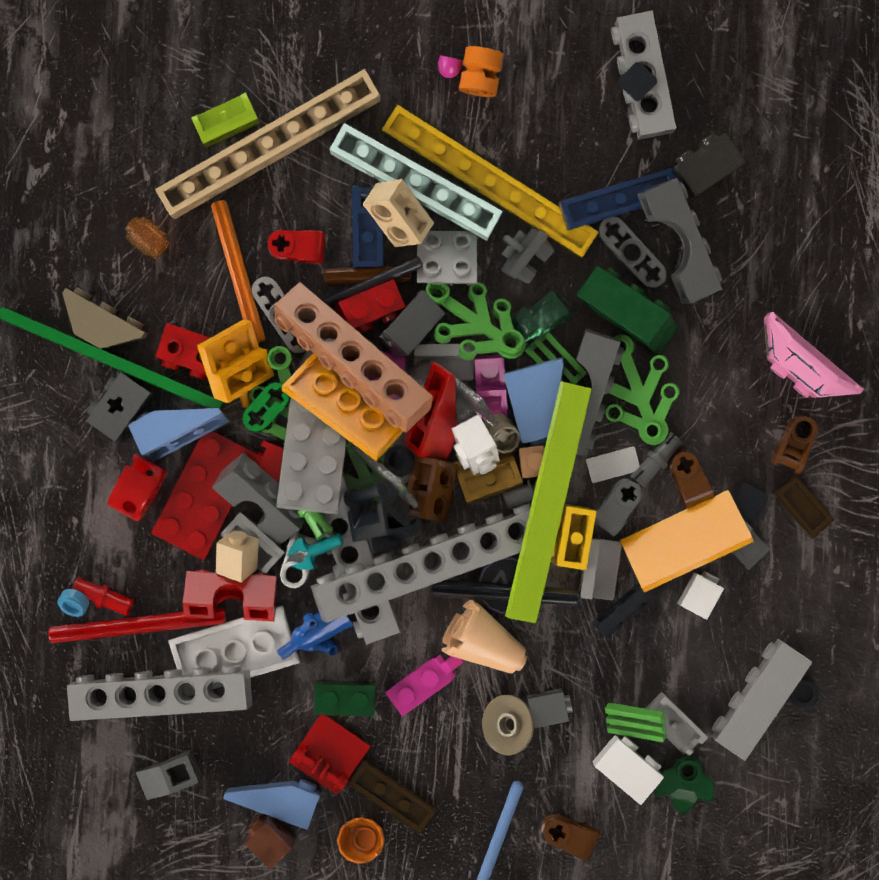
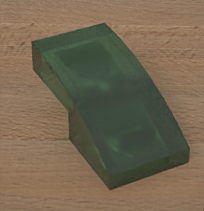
M551 290L532 308L528 309L524 306L511 317L513 329L522 334L526 346L559 326L572 313L557 293Z

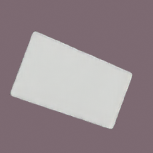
M634 446L586 459L592 483L633 473L640 466Z

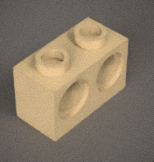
M403 179L376 183L363 203L394 247L421 244L434 224Z

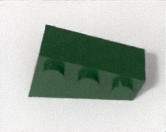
M597 266L577 293L580 301L611 324L614 323L627 332L633 340L636 341L637 339L651 349V353L656 356L660 355L678 330V326L669 314L671 309L657 299L653 303L645 298L647 293L637 285L632 283L629 287L621 282L623 277L613 269L608 267L605 271Z

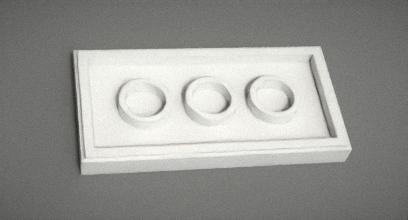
M283 605L276 607L274 622L244 620V617L168 640L176 668L182 669V674L193 673V669L201 667H211V672L223 671L224 666L241 665V670H250L251 678L300 663L297 651L284 660L276 651L292 640V633ZM214 681L212 684V689L222 687L224 685L219 681ZM185 683L183 686L184 694L188 697L195 695L194 687L189 683Z

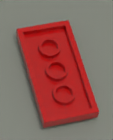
M215 431L200 437L151 534L205 560L233 507L212 487L222 469L241 454L245 453L253 461H255L258 454Z

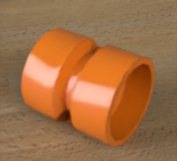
M466 47L463 65L467 70L461 73L459 90L475 96L496 97L499 78L495 75L501 71L503 53L485 47Z

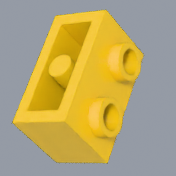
M564 504L551 558L553 564L561 567L587 570L597 511L588 507Z

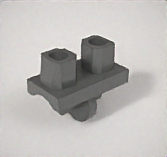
M533 227L527 235L522 231H519L514 238L505 235L502 240L508 246L502 255L508 260L500 270L507 276L530 283L537 272L528 264L531 258L535 255L545 262L554 252V248L546 240L548 235Z

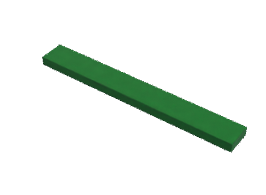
M1 307L0 319L206 408H219L223 411L226 402L214 399L211 395L15 311Z

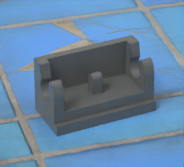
M421 290L394 322L384 330L379 339L393 353L392 355L396 359L408 356L443 317L445 312L424 290Z

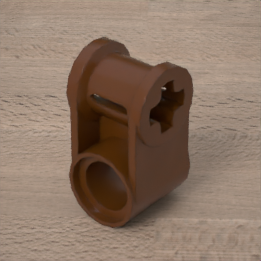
M801 415L791 418L774 450L771 463L774 465L780 463L792 468L794 473L799 475L807 463L811 447L818 433L816 422L810 417ZM801 421H805L809 426V431L804 437H798L795 432L796 425ZM785 454L795 457V460L786 457Z
M685 450L676 451L669 459L668 467L685 508L689 509L713 498L714 493L711 485L703 473L696 456ZM681 457L690 461V463L686 464V471L677 468V465L681 463Z
M555 813L546 816L541 824L544 838L550 845L586 861L590 860L601 834L599 830L590 825L576 822ZM557 825H560L562 831H556L552 835L550 828H556Z

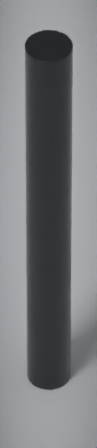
M417 256L322 299V301L330 308H333L340 301L422 268L423 263L420 257Z

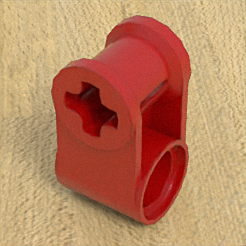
M276 230L268 238L269 252L278 260L313 264L324 263L326 233L313 230ZM279 238H284L285 243L290 244L289 247H284V252H278L277 246H273L274 243L279 242Z

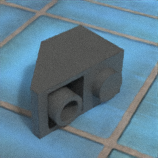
M192 749L136 771L147 800L169 795L195 785L203 777Z

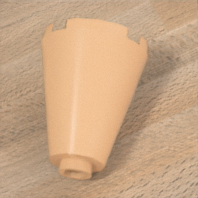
M473 600L467 601L463 605L466 608L465 612L462 615L456 613L450 622L442 641L447 647L442 648V651L449 656L510 674L516 670L520 671L527 661L525 647L479 603Z

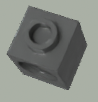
M561 688L526 695L528 706L533 716L534 728L569 722L567 713L573 712L569 695L564 696Z

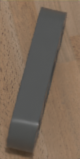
M618 217L604 219L598 228L600 239L632 275L646 288L653 289L660 286L666 278L664 266L631 229ZM617 224L619 226L617 234L621 238L627 234L630 239L624 241L619 249H617L614 244H617L619 241L613 235L609 238L605 235L607 231L605 225L613 226ZM629 244H634L640 249V257L636 261H629L624 256V248ZM645 256L650 259L645 265L650 270L657 268L659 271L656 275L659 279L657 282L653 279L648 282L645 279L647 272L643 267L639 271L634 268V266L639 265L644 260Z

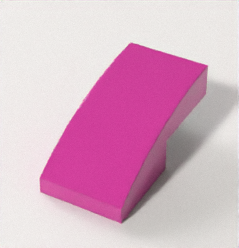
M500 354L476 356L474 358L477 410L481 420L497 413L508 416L504 357Z

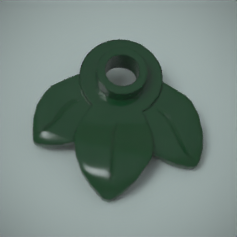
M690 755L678 758L673 768L661 772L664 778L654 789V794L657 797L670 795L674 807L681 815H684L693 807L697 798L704 801H712L714 795L712 780L703 773L700 761ZM685 765L692 766L691 774L685 775L682 773Z

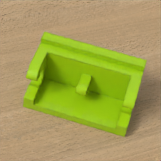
M246 92L192 117L201 141L206 148L260 124Z

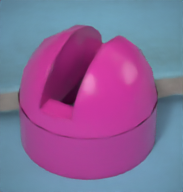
M440 55L438 70L442 76L453 78L461 71L463 61Z

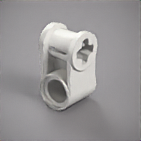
M299 532L290 537L280 572V578L284 585L290 588L300 587L306 582L310 570L301 569L303 573L302 579L297 583L290 582L287 579V569L296 563L304 561L305 556L308 555V552L303 553L299 551L287 556L292 545L305 537L306 543L310 545L322 541V538L317 540Z

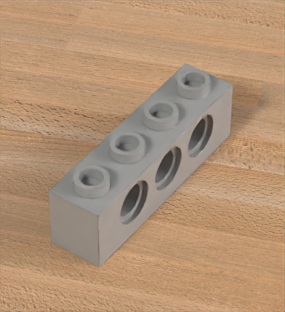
M653 10L618 17L615 27L611 28L614 45H619L621 56L617 57L620 75L624 74L635 62H640L657 78V84L641 99H651L656 105L654 112H645L641 108V100L638 102L634 101L623 90L626 104L631 103L633 115H629L631 132L637 133L638 140L673 133L676 129ZM634 40L641 42L644 46V52L639 54L633 53L629 48V42Z

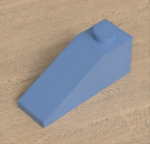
M219 408L161 410L143 413L136 418V421L128 424L141 455L155 462L225 425L230 420Z
M301 779L300 782L286 781L227 788L223 799L307 830L321 791L316 789V784Z

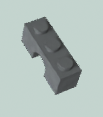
M245 453L222 469L212 487L233 507L243 501H251L258 504L264 510V513L256 527L278 546L301 530L305 518L300 517L298 514L299 510L277 508L279 483Z

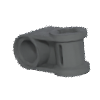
M624 478L618 480L607 496L595 508V511H597L595 523L612 536H615L622 529L629 515L642 498V491L639 485L631 479ZM630 486H633L631 492L634 494L631 499L625 497L622 500L623 494L620 492L623 487L628 489Z

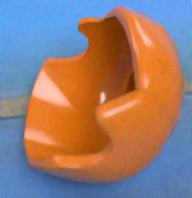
M364 817L354 818L344 824L337 838L339 852L348 861L354 863H367L378 857L382 852L385 842L382 828L373 819Z

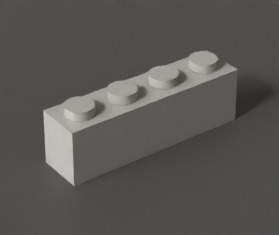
M779 639L775 643L771 642L768 644L762 654L764 660L760 666L751 669L745 679L747 685L743 691H737L728 704L731 707L725 717L720 716L712 727L714 733L711 737L744 761H746L812 664V661Z

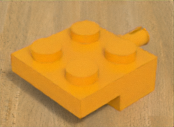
M243 319L197 345L214 399L229 403L239 397L241 407L247 408L253 402L250 397V390L274 376L272 367L267 360V350L259 348L252 323L249 320Z

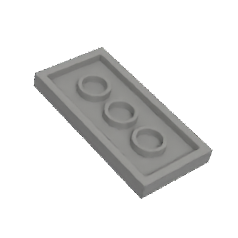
M293 398L290 399L277 508L338 514L347 439Z

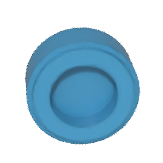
M74 589L64 590L58 599L60 609L74 617L83 616L90 604L89 599L83 593Z

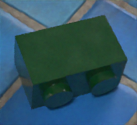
M317 680L315 683L314 715L374 716L376 682Z

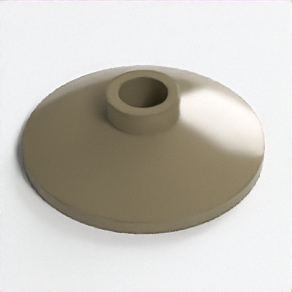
M501 695L494 698L487 705L482 718V730L485 740L494 751L503 755H514L523 751L530 743L534 731L533 716L527 704L522 699L513 695ZM512 720L514 721V729L512 728L511 724Z

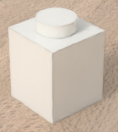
M703 571L702 575L694 572L677 604L707 620L724 590L723 587L717 585L720 579L706 571Z

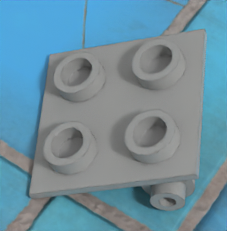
M429 231L423 242L417 244V256L420 257L423 263V267L417 270V283H423V286H426V283L450 284V286H453V284H468V286L477 284V235L470 231Z

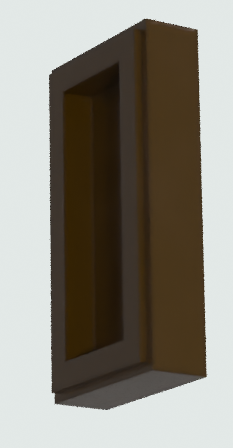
M797 474L793 475L772 493L810 539L817 536L835 520Z

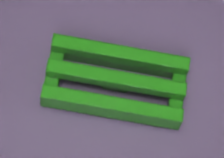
M547 330L525 350L536 364L544 362L533 351L537 347L549 360L557 359L542 343L546 339L578 373L574 377L564 366L563 375L569 380L568 383L576 384L587 374Z
M608 703L605 707V713L608 714L606 722L610 724L607 728L608 733L664 742L666 739L667 730L664 711Z

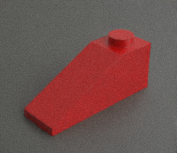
M432 362L424 385V389L433 396L431 410L408 430L403 444L420 457L448 459L455 440L452 428L457 426L455 375L439 363Z

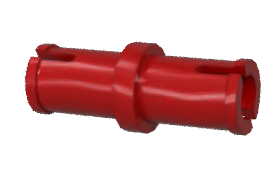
M81 577L77 578L72 588L83 593L89 601L95 603V607L100 609L106 607L126 617L129 615L134 604V598L110 590V586H99Z

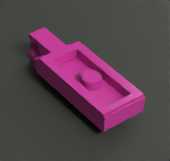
M441 655L435 658L432 657L387 689L385 693L403 717L449 684L456 677L453 670L464 663V660L452 656L447 657L445 660Z

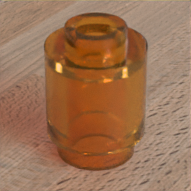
M137 216L134 217L125 228V231L128 232L125 238L147 257L152 256L154 259H157L170 244V240L166 238L167 234L146 216H142L140 219Z

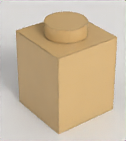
M233 530L219 540L216 551V574L238 582H243L253 574L258 567L259 539L249 536L245 532Z

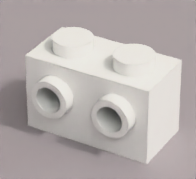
M479 414L452 428L456 441L454 449L464 470L470 468L473 475L479 472L486 474L497 466L496 463L500 460L496 444Z
M614 735L593 760V764L600 772L642 805L664 778L659 771L662 766L649 755L645 759L636 752L639 747L626 736L621 740L618 736Z

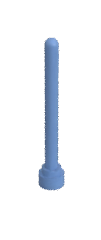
M520 781L512 783L477 880L490 879L523 790V784Z

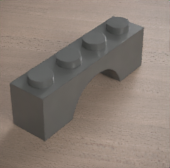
M675 178L638 193V198L648 222H662L669 225L677 232L683 246L682 261L678 269L671 276L681 303L691 304L722 290L720 284L722 282L721 273L715 265H712L709 254H711L710 246L705 238H701L697 228L700 225L696 213L693 210L690 211L686 201L688 193L682 182L679 183L678 179Z
M585 329L577 355V361L585 367L592 382V390L576 453L581 456L585 455L586 449L592 450L597 433L592 432L595 421L601 422L606 405L601 404L604 392L610 394L615 377L610 375L613 364H620L624 348L619 347L620 339L589 329Z

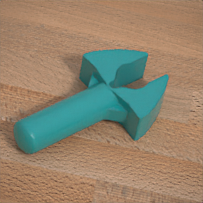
M336 534L310 545L306 543L305 537L292 545L287 556L299 551L303 553L308 552L304 561L296 563L292 567L303 570L317 568L314 563L316 556L343 545L344 541L340 534Z

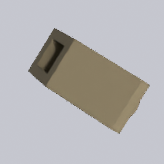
M78 287L74 291L67 288L64 289L63 297L72 329L78 337L103 350L146 339L148 333L141 330L144 326L141 322L130 316L127 317L126 321L116 316L118 311L116 308L103 301L98 306L89 301L92 295Z

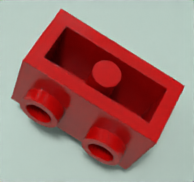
M394 279L340 301L335 306L337 314L360 334L373 329L372 323L382 320L384 324L395 320L399 316V312L405 308Z
M166 323L155 357L162 359L161 365L178 371L179 366L191 369L189 375L207 380L197 345L208 340L210 337Z

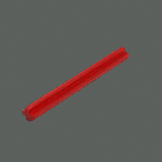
M220 607L216 608L215 619L185 617L184 612L54 626L49 628L48 635L50 643H60L218 625L226 622V613L224 608Z

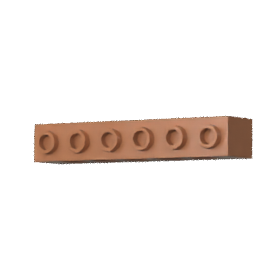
M301 282L274 304V319L278 327L284 332L289 331L294 335L303 349L311 350L317 355L320 363L328 370L333 369L340 375L342 382L348 388H355L362 394L364 401L370 407H377L384 413L386 420L393 427L397 428L399 426L406 433L431 410L433 396ZM303 319H310V320H312L313 322H311V323H303V322H301V320H303ZM324 338H332V339H334V341H333V342H325V341H323L322 339H324ZM352 356L355 357L357 360L347 361L344 358ZM374 375L377 376L379 379L373 381L367 379L366 377ZM396 394L399 395L401 399L393 400L388 396Z

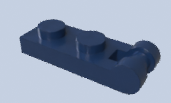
M361 184L352 185L353 267H384L383 231L367 209L361 206V199H366L373 187H361Z

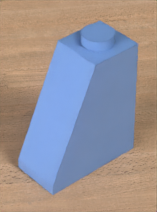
M563 357L504 373L522 444L529 442L530 447L546 443L560 381H562L565 364Z

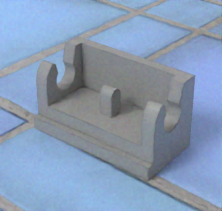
M241 511L220 536L225 537L235 530L258 538L257 569L261 573L266 574L282 557L286 549L273 542L256 527L257 523L244 511Z
M663 692L645 708L664 711L667 730L666 738L684 755H691L693 748L698 743L703 744L708 739L706 734Z

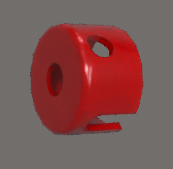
M136 453L132 457L134 460L132 466L126 465L109 496L107 506L138 522L144 517L156 498L166 478L167 470ZM147 470H152L155 475L148 476Z

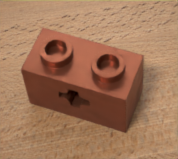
M262 813L249 825L250 828L246 831L248 837L245 845L269 869L276 865L292 849L296 838L281 820L268 815L264 816Z

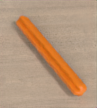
M219 200L212 203L211 208L242 318L251 321L257 342L262 343L265 341V335L228 204L225 200Z

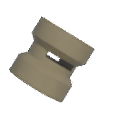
M501 413L493 414L487 418L484 425L494 440L497 451L499 453L513 451L519 445L520 434L510 418Z

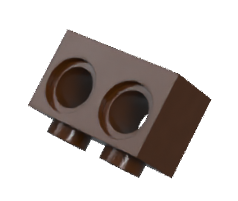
M415 456V466L410 472L405 502L410 509L408 516L446 523L458 464Z

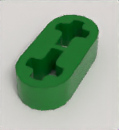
M275 382L269 384L243 413V423L247 429L255 432L265 430L289 405L291 397L284 392L282 393L284 398L282 403L276 401L271 407L267 404L273 397L270 393L271 390L278 391L282 389L283 383ZM263 408L267 409L262 416L264 423L262 425L259 423L252 425L251 421L253 418L250 415L251 412L259 413Z

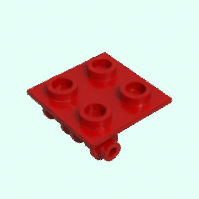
M320 715L288 762L338 795L371 746L327 715Z

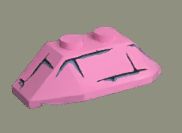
M774 312L767 313L764 317L767 360L773 364L770 367L773 372L783 379L786 376L795 383L793 388L805 398H808L809 395L812 398L861 394L864 388L845 374Z

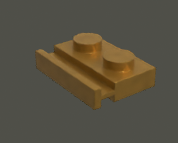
M498 452L500 461L496 463L497 466L486 474L479 472L473 475L470 468L464 470L459 461L454 462V464H458L456 474L467 505L524 485L512 452Z

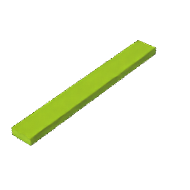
M560 381L505 616L507 618L536 623L592 388Z

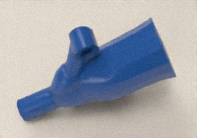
M319 612L315 615L307 613L303 617V625L295 628L292 640L276 651L282 660L299 649L309 652L319 650L333 656L337 654L338 648L334 641L327 639L354 625L348 615L326 623L322 621Z

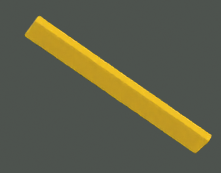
M399 105L396 106L382 128V132L535 229L543 231L548 237L583 258L598 234V231L589 225L567 231L559 206Z

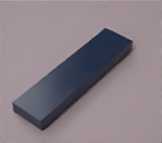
M672 168L558 202L567 231L642 209L637 194L667 180L675 179Z

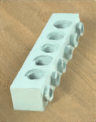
M345 123L329 149L331 155L380 182L403 179L421 205L486 241L502 215V210Z

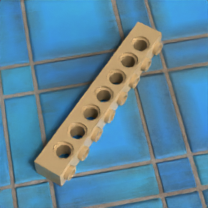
M364 69L155 190L169 215L177 219L381 101L380 94Z

